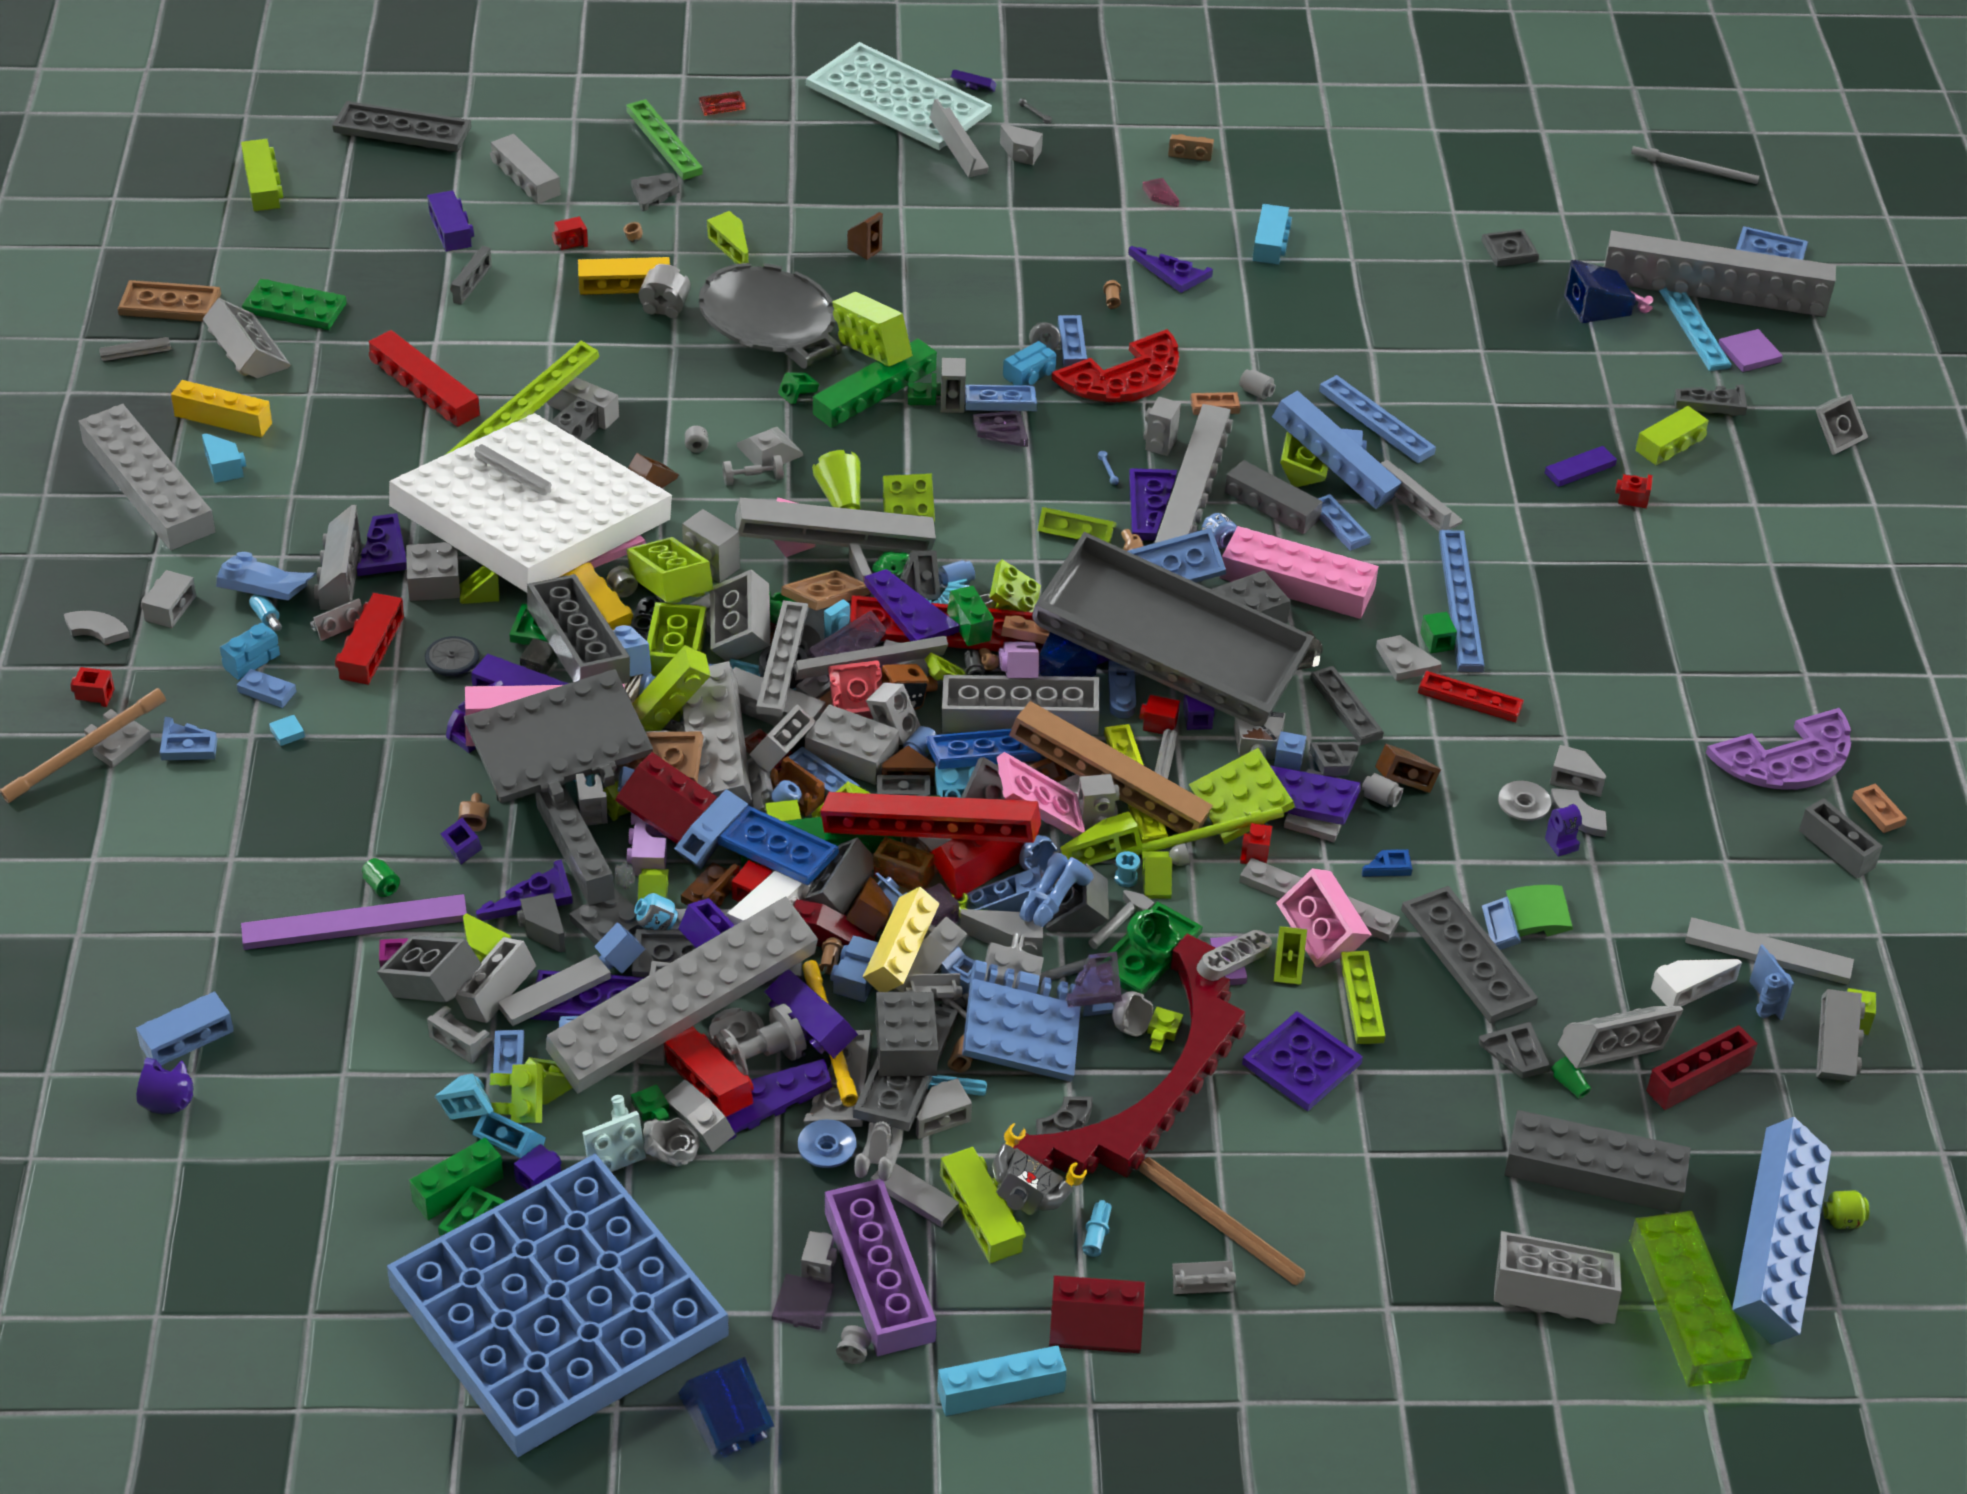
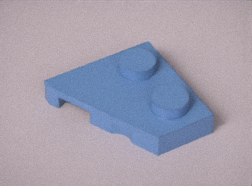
M165 717L160 748L161 760L215 759L217 747L215 732L199 729L189 723L184 727L174 723L173 718Z

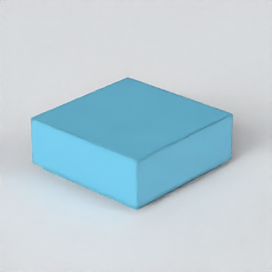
M295 715L269 723L270 730L280 746L305 737L304 730Z

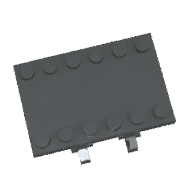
M616 669L464 716L465 724L501 804L539 791H548L554 804L564 801V792L561 785L576 780V774L583 773L584 776L598 773L605 788L615 785L613 770L617 769L616 766L647 757L653 752L649 738Z

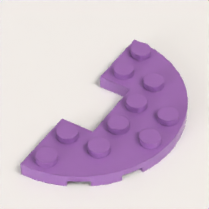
M1840 708L1796 720L1794 729L1803 740L1765 750L1751 733L1707 746L1706 754L1717 766L1748 783L1773 789L1798 790L1815 786L1830 779L1843 767L1851 747V729L1844 713Z

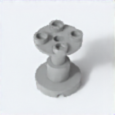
M780 1004L770 1009V1025L756 1030V1037L738 1044L735 1037L727 1029H722L718 1034L714 1035L716 1047L722 1051L724 1057L729 1062L733 1061L736 1064L738 1070L743 1075H748L746 1059L762 1052L766 1056H770L782 1050L791 1061L799 1059L806 1054L803 1052L806 1049V1041L797 1018L791 1020L788 1014L792 1010L785 1004Z

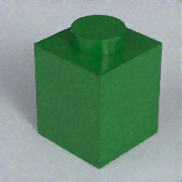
M1447 612L1423 615L1420 634L1430 654L1454 650L1457 630Z

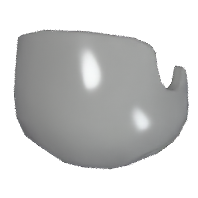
M1128 991L1122 994L1114 1004L1112 1013L1116 1028L1131 1036L1143 1035L1147 1031L1153 1016V1005L1141 993Z

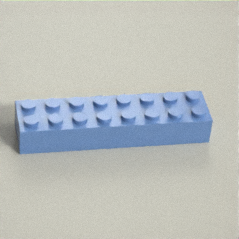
M1795 1117L1766 1128L1732 1308L1736 1314L1771 1345L1801 1333L1831 1150Z

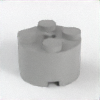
M655 265L653 269L648 271L639 291V299L643 305V310L648 314L658 313L669 318H676L681 312L691 289L689 278L686 275L684 278L679 273L680 270L672 265Z

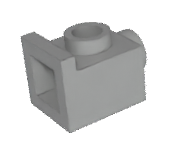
M809 1232L801 1259V1278L831 1283L832 1266H835L838 1249L833 1248L835 1241L833 1235L824 1232Z

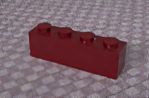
M1738 1025L1652 1069L1646 1091L1666 1110L1751 1066L1758 1043Z

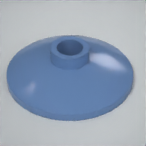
M832 1119L818 1120L810 1123L801 1131L798 1137V1150L803 1159L814 1166L822 1168L837 1167L846 1163L853 1156L856 1150V1137L853 1131L840 1121Z

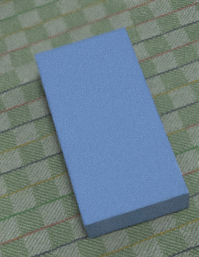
M1508 897L1482 905L1489 937L1500 950L1521 943Z

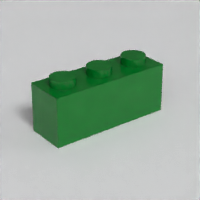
M485 1137L411 1178L409 1183L412 1202L424 1217L430 1220L455 1206L471 1185L483 1190L504 1178L502 1157Z

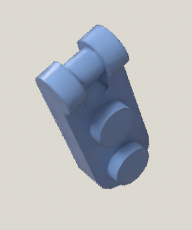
M1109 660L1110 712L1117 718H1129L1134 715L1136 709L1134 670ZM1117 673H1126V675H1117Z

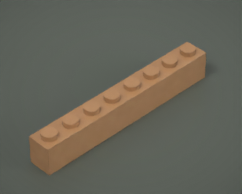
M1032 701L1016 717L1009 736L1080 777L1111 774L1113 784H1117L1119 787L1120 800L1179 834L1202 828L1212 809V804Z

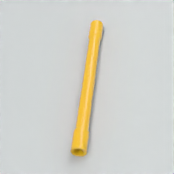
M809 960L802 965L806 984L828 1003L818 963ZM842 1050L834 1059L831 1056L830 1059L842 1104L846 1107H852L856 1105L859 1097Z

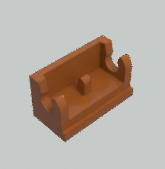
M787 756L782 760V769L779 774L775 768L770 773L772 789L774 790L783 780L795 783L802 793V797L798 802L800 813L807 817L825 802V783Z

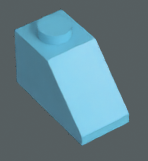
M207 433L202 434L204 451L214 483L244 477L242 467H246L244 453L238 452L236 443Z

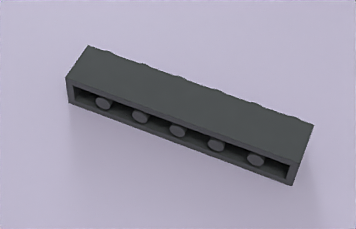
M561 785L564 792V801L556 804L553 803L548 791L536 792L537 808L588 905L614 899L613 874L565 785Z

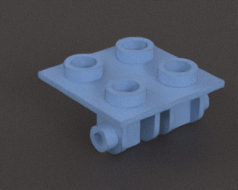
M1762 944L1760 945L1749 981L1760 994V1002L1756 1007V1011L1762 1018L1776 1014L1780 1020H1783L1794 982L1791 976L1777 963L1774 955L1770 954Z

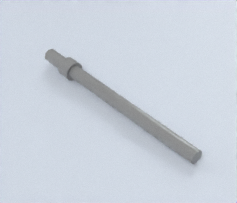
M1633 146L1631 151L1632 155L1645 157L1648 161L1656 162L1657 160L1753 184H1758L1760 177L1661 153L1658 149L1654 148L1649 150Z

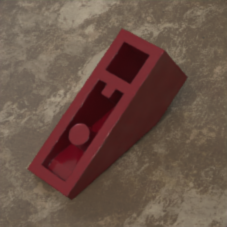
M796 899L794 908L818 938L816 946L822 947L826 939L833 937L839 939L844 947V945H849L853 935L875 941L877 933L873 937L846 920L847 916L824 904Z

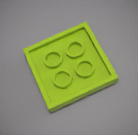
M1259 748L1189 784L1194 795L1213 805L1208 815L1212 825L1248 816L1249 812L1256 810L1263 812L1282 807L1283 813L1295 808L1293 800ZM1251 826L1219 834L1224 844L1249 832Z

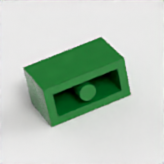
M974 586L951 590L947 614L960 625L959 633L967 646L991 641L994 618Z

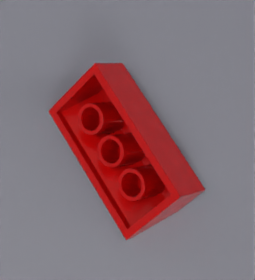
M951 839L928 854L950 892L954 895L955 900L963 896V893L967 894L1018 864L1020 850L1024 842Z

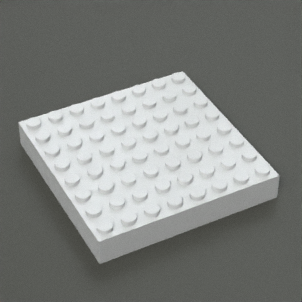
M535 413L389 481L390 507L442 540L450 543L526 593L528 583L557 578L670 520L672 495ZM483 444L551 482V492L542 495L474 456L475 447Z

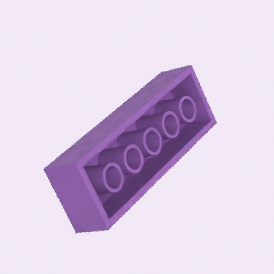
M877 1179L826 1191L825 1215L867 1331L871 1334V1342L876 1355L881 1356L935 1342L936 1318L884 1181Z

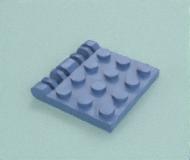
M975 960L971 971L962 1056L1071 1082L1075 1073L1083 986L1071 984L1068 991V982L1062 981L1058 985L1056 999L1049 997L1051 978H1043L1040 994H1037L1039 975L1019 971L1015 988H1012L1014 969L1008 968L1004 973L1003 985L995 984L998 966L994 964L989 966L987 979L984 981L987 962Z

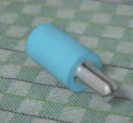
M254 594L249 600L251 608L265 625H271L275 631H279L282 627L278 621L280 615L272 601L267 596Z

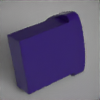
M455 709L447 725L446 738L450 741L453 740L466 752L470 753L476 749V746H466L465 712Z

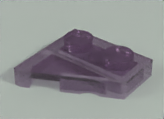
M1020 411L973 415V424L977 437L1028 447V437Z
M1117 952L1091 954L1088 956L1084 963L1083 971L1079 973L1075 980L1076 986L1072 994L1068 993L1067 995L1068 1007L1122 1001Z

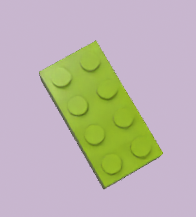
M856 291L832 302L834 307L833 316L838 324V337L842 344L887 366L913 356L903 313Z
M673 537L626 549L631 575L634 576L637 582L667 603H678L682 601V598L689 596L701 597L705 595V592L714 590L709 561Z

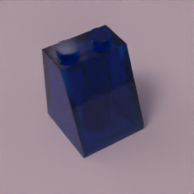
M1571 260L1564 297L1581 324L1632 315L1636 298L1618 271L1578 260Z
M1050 632L1039 654L1038 676L1093 677L1097 673L1098 654Z
M745 1357L688 1380L678 1392L682 1403L712 1456L719 1453L723 1457L734 1454L740 1450V1444L749 1440L751 1445L762 1442L769 1438L767 1433L775 1426Z

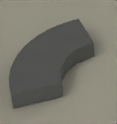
M1064 1096L1063 1104L1056 1113L1046 1118L1036 1119V1135L1059 1133L1085 1127L1091 1115L1093 1097Z

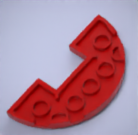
M1166 329L1129 343V351L1136 357L1133 360L1103 370L1092 358H1088L1052 372V380L1062 389L1087 399L1104 402L1137 401L1157 393L1174 378L1179 364L1178 344L1171 332Z

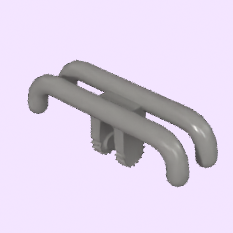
M870 1122L864 1150L855 1158V1175L863 1178L866 1176L871 1163L879 1164V1179L887 1181L892 1174L899 1155L904 1130L892 1127L891 1134V1127L887 1122Z

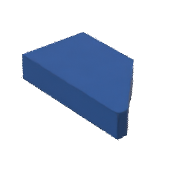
M1408 849L1381 850L1370 864L1362 868V877L1411 876L1412 874Z

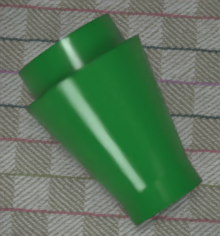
M1567 1056L1557 1061L1551 1068V1071L1554 1073L1553 1078L1575 1094L1578 1099L1585 1097L1592 1090L1581 1069H1576Z

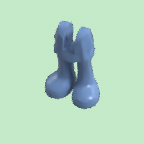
M1061 853L1052 854L1035 891L1030 890L1028 898L1024 900L1019 914L1022 920L1026 922L1034 921L1035 925L1043 927L1059 911V906L1064 896L1074 883L1083 886L1090 884L1094 878L1093 873L1077 859L1070 857L1068 860ZM1059 878L1058 882L1056 883V885H1055V887L1053 888V890L1051 891V893H1050L1049 895H1047L1048 892L1050 891L1051 887L1054 885V883L1056 882V880Z

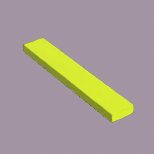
M1130 724L1104 727V735L1110 747L1144 766ZM1128 804L1131 816L1138 825L1142 844L1168 837L1164 824Z

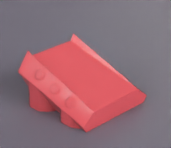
M879 661L829 666L832 705L860 716L874 719L866 700L882 685Z

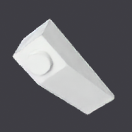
M1739 959L1682 960L1669 965H1662L1654 973L1651 989L1666 1006H1683L1737 981L1742 962Z

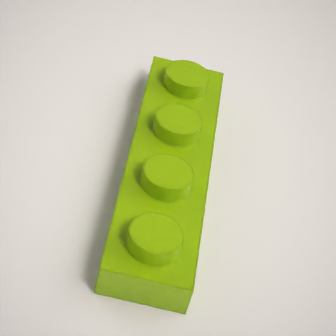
M1369 951L1341 952L1340 962L1356 1044L1384 1043L1385 1031Z

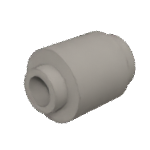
M1254 369L1251 371L1245 370L1239 382V386L1244 391L1261 399L1271 397L1276 388L1272 377Z
M1374 773L1371 777L1367 776L1362 785L1364 797L1385 807H1396L1403 794V788L1398 787V783L1377 773Z

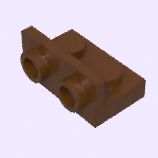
M712 862L681 894V903L688 906V904L709 898L719 908L727 895L732 891V880L739 873V865L734 863L729 869H726Z

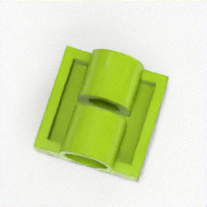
M932 473L883 476L884 512L933 517L935 523Z
M1002 559L996 564L989 598L996 602L995 609L1033 612L1035 604L1039 599L1041 585Z

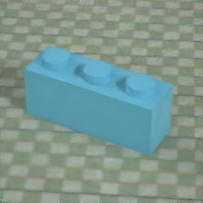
M1262 205L1254 244L1253 261L1279 265L1280 257L1285 256L1289 230L1291 228L1292 217L1288 216L1289 207Z

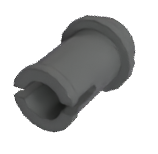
M972 650L973 657L971 658L970 652L967 651L964 654V661L966 663L965 675H985V667L981 664L979 652Z

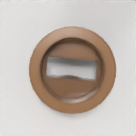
M638 222L628 223L623 229L626 238L632 242L636 239L640 240L643 235L641 225Z

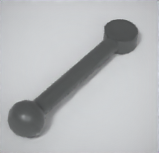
M1021 98L1019 100L1020 106H1025L1041 117L1045 124L1051 123V116H1045L1029 105L1026 99Z

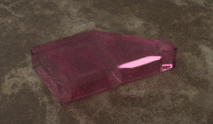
M1163 178L1143 182L1142 189L1151 201L1179 207L1180 200Z

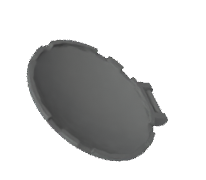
M750 263L735 264L711 274L700 289L699 306L705 319L714 329L737 343L760 350L784 352L802 368H807L813 362L830 355H839L842 351L841 345L830 336L836 321L833 316V300L819 284L795 271L794 274L782 271L781 266L765 263L763 267H751ZM817 344L822 348L810 354L805 351V349Z

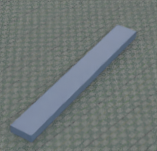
M1440 530L1439 543L1449 613L1457 630L1454 647L1458 672H1483L1484 661L1464 531Z

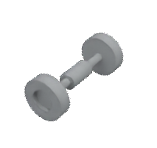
M781 455L772 456L773 466L762 467L761 465L744 466V469L733 470L731 461L722 462L725 485L734 484L733 475H759L763 471L772 470L776 480L783 479L784 470Z

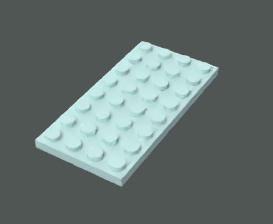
M860 42L806 78V86L937 150L942 149L947 144L929 118L935 99L940 101L944 109L950 107L965 131L992 111L991 104Z

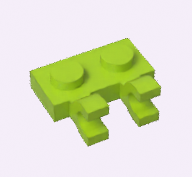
M543 1064L512 1065V1073H490V1085L512 1086L511 1103L493 1102L491 1103L493 1112L501 1116L511 1115V1120L518 1124L542 1123Z

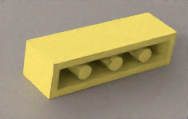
M921 887L899 897L864 972L863 978L879 992H888L904 984L937 911L939 903Z

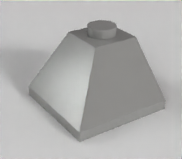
M1852 394L1834 398L1816 408L1817 417L1832 455L1868 438Z
M778 427L737 442V447L754 465H761L762 467L773 466L772 456L781 455L783 464L803 456V452Z

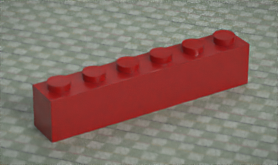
M389 330L368 341L369 358L372 363L385 370L389 376L391 375L403 387L412 391L417 398H421L431 409H435L443 415L447 421L459 427L480 415L479 397L394 331Z

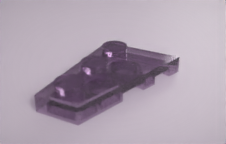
M870 610L809 648V654L812 658L874 648L886 634V628Z

